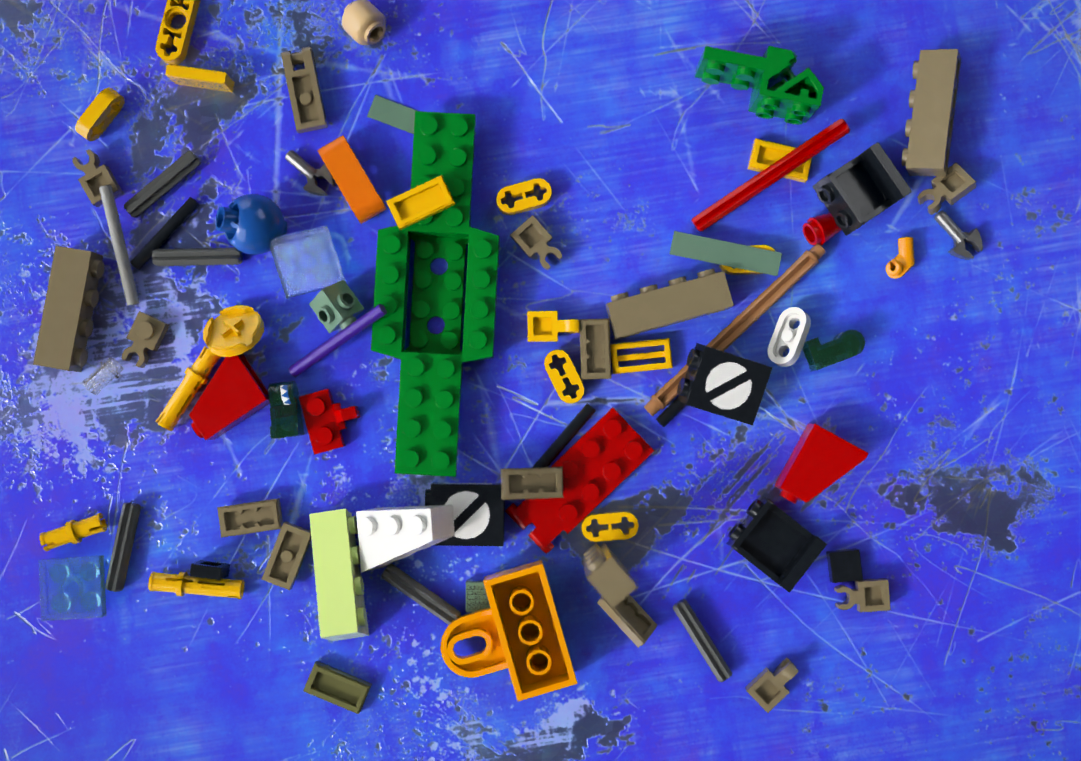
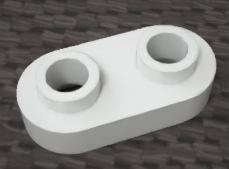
M791 307L784 310L774 329L767 354L769 359L780 367L793 365L798 360L811 327V320L809 315L802 309ZM800 321L799 327L793 329L794 324ZM789 349L788 355L783 357V352Z

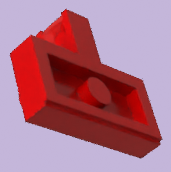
M330 389L299 396L314 455L344 447L345 443L341 430L347 429L346 421L360 418L358 406L341 409L340 403H333Z

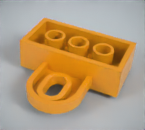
M542 559L484 576L483 583L490 607L459 616L447 626L443 633L441 654L450 670L460 676L473 678L508 668L517 701L578 684ZM473 636H481L485 639L486 647L480 652L460 656L454 650L455 643Z

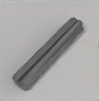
M187 151L124 204L126 211L132 217L137 218L201 164L199 158L193 152Z
M234 247L155 249L152 253L153 264L157 266L241 264L243 260L242 252Z
M127 502L122 505L105 583V589L109 591L119 592L124 589L141 506L136 503Z
M388 565L382 573V579L449 625L454 619L461 616L459 610L395 565Z
M683 599L675 603L673 610L719 682H723L732 676L731 670L688 601Z

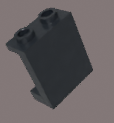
M878 142L812 186L819 200L824 203L833 216L835 223L846 236L912 192Z
M769 498L755 499L746 511L748 516L742 524L738 522L728 534L730 539L726 544L790 593L827 544L817 536L812 535L779 509Z

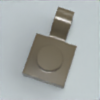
M785 658L778 665L774 673L766 667L745 689L768 713L790 693L784 685L799 670L788 658Z

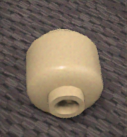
M356 0L345 7L342 16V26L360 45H370L378 43L384 37L386 19L369 0Z

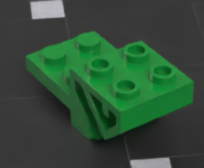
M705 46L695 74L696 78H701L702 82L715 85L721 82L731 84V87L737 90L752 88L749 112H754L757 117L771 119L773 116L784 118L785 122L795 125L802 124L803 122L806 123L821 105L824 87L810 68H807L797 76L794 75L791 68L796 63L797 56L792 50L768 46L762 57Z

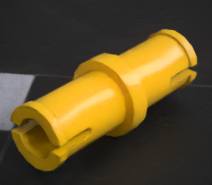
M102 513L77 522L70 520L65 523V526L40 533V543L42 546L47 544L43 547L45 551H50L53 548L68 543L77 544L85 537L107 531V523L105 518L100 520L103 518Z

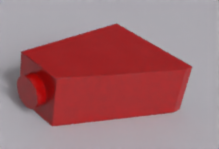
M244 354L224 358L190 412L189 416L193 420L191 426L200 438L204 437L205 440H215L272 402L270 393Z
M807 424L774 487L782 490L779 496L796 504L797 500L807 503L865 460L869 453L817 424Z

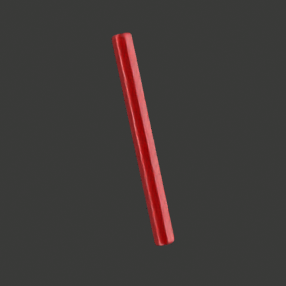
M844 119L837 120L693 217L692 223L698 231L705 230L850 132L848 124Z

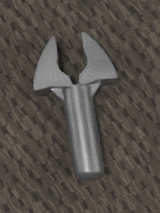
M290 150L287 152L285 159L307 178L308 183L303 188L311 194L327 196L317 186L316 178L326 179L335 187L334 179L326 165L323 164L320 169H314L295 151Z
M939 211L934 216L937 223L954 240V247L948 251L951 255L965 260L974 258L966 250L965 242L970 243L976 252L983 250L982 239L977 229L971 230L970 233L963 232L945 211Z

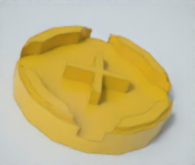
M235 305L219 312L220 316L215 319L213 317L210 318L203 329V340L211 353L221 357H232L245 353L261 340L264 333V322L260 314L254 311L252 307Z

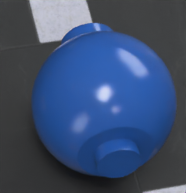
M246 194L233 200L229 207L221 206L216 215L217 231L225 232L229 243L237 250L246 254L259 255L271 251L287 233V222L284 221L280 208L275 202L263 195Z

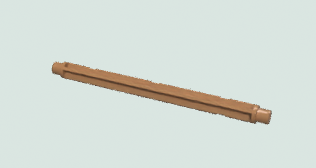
M816 244L809 251L806 250L783 275L778 277L706 346L724 352L809 270L819 263L818 260L826 253L824 248ZM687 364L658 392L653 394L651 400L644 406L651 416H654L660 409L663 410L678 395V384L686 376L689 367Z

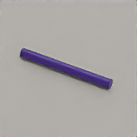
M378 304L290 366V374L293 377H297L386 315V308L382 304Z

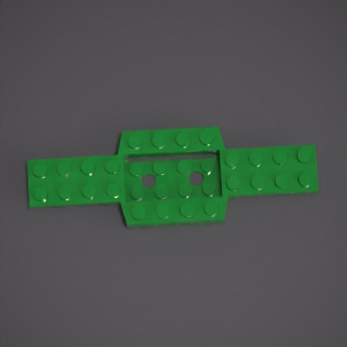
M415 111L411 189L442 175L455 205L402 230L398 226L378 229L374 307L382 304L386 308L387 314L372 325L371 350L401 360L394 474L456 477L463 365L465 363L494 358L500 238L498 235L471 227L475 114ZM412 239L415 242L410 342L409 347L405 349L410 246ZM468 245L463 348L461 351L460 344L465 271V252L466 246ZM437 258H442L448 263V269L442 275H436L431 270V263ZM433 317H440L445 323L444 330L439 334H433L428 330V322Z

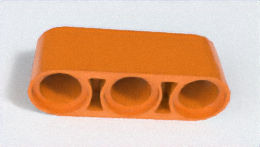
M344 135L317 150L361 224L387 209Z

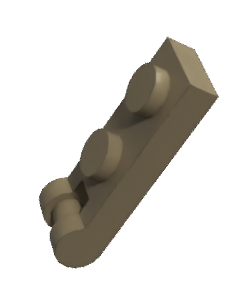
M311 46L302 48L300 52L292 53L290 50L281 52L296 131L304 133L328 128ZM304 63L305 69L295 70V65Z

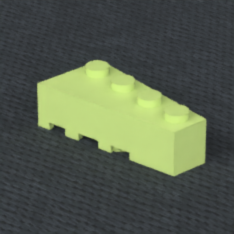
M346 508L309 514L320 638L339 641L369 636L364 602V583L359 567V546H356L355 534H358L356 516H352V513Z

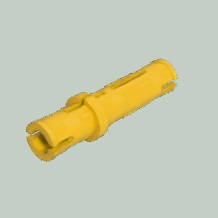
M207 346L203 347L193 365L186 369L183 381L155 422L169 431L174 430V427L203 384H207L208 376L221 356L211 353Z
M153 571L148 582L149 591L173 592L176 596L182 597L185 594L242 599L245 582L242 579L216 580L190 576L187 572L168 574Z

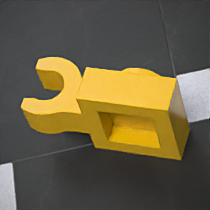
M527 311L528 342H558V333H579V320H558V311Z

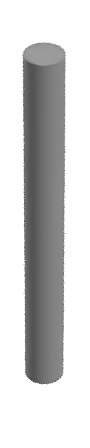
M100 186L99 190L127 306L139 304L112 186Z

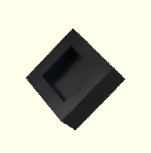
M853 548L826 552L830 582L863 580L859 549Z
M200 560L191 564L190 576L221 580L229 576L230 564Z

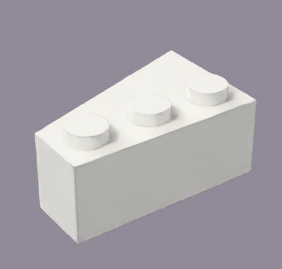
M452 505L380 507L356 511L361 573L383 568L397 560L406 558L415 552L455 536Z

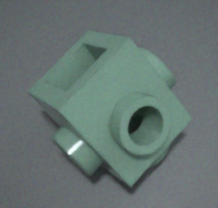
M344 280L322 289L309 303L319 321L329 333L340 328L343 330L356 321V317L364 310L358 298Z

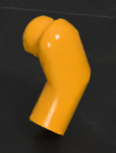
M913 237L898 239L899 254L886 265V272L889 277L900 278L914 266Z

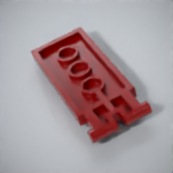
M612 407L551 466L563 467V498L525 499L519 506L512 503L505 512L522 530L532 522L535 528L528 536L547 554L554 548V545L551 543L553 539L563 530L567 534L571 532L654 450Z

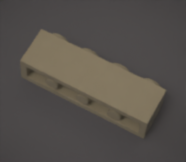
M958 49L920 50L919 61H914L913 79H917L916 88L911 90L909 95V108H913L912 119H907L905 135L909 137L908 148H904L902 152V166H906L910 176L947 177L961 57Z
M55 246L33 365L82 372V367L88 359L87 340L93 331V321L91 320L93 308L97 306L99 300L98 282L104 273L102 255L91 251Z
M709 269L697 273V279L687 281L686 276L668 281L669 286L658 289L657 284L639 289L640 294L629 297L628 292L611 296L612 302L606 304V310L614 339L625 338L732 308L734 304L725 272L715 273V269Z
M605 542L601 546L595 543L583 554L585 558L582 564L586 578L612 609L638 588L628 569Z

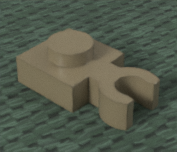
M88 149L86 150L89 156L87 164L83 165V162L77 157L72 158V161L77 169L85 173L78 180L92 205L98 207L103 204L99 190L100 186L111 185L114 197L123 193L109 167L104 164L99 167L100 159L98 155Z
M954 163L948 168L947 177L937 176L931 180L934 189L922 191L917 197L918 203L921 205L927 200H933L934 202L927 208L930 215L935 214L940 210L942 202L945 200L952 206L975 189L976 181L962 167Z
M533 215L510 234L511 238L529 258H532L536 253L540 256V264L545 270L551 268L545 260L547 255L553 254L559 261L562 259V254L557 248L547 245L553 237Z
M139 311L126 337L133 341V344L124 350L122 360L130 361L132 355L137 353L139 360L136 366L144 368L149 360L148 350L158 351L170 325Z
M888 579L855 580V589L845 585L834 587V591L837 593L845 592L847 594V599L844 602L835 603L839 609L847 610L852 608L854 604H857V611L891 610Z

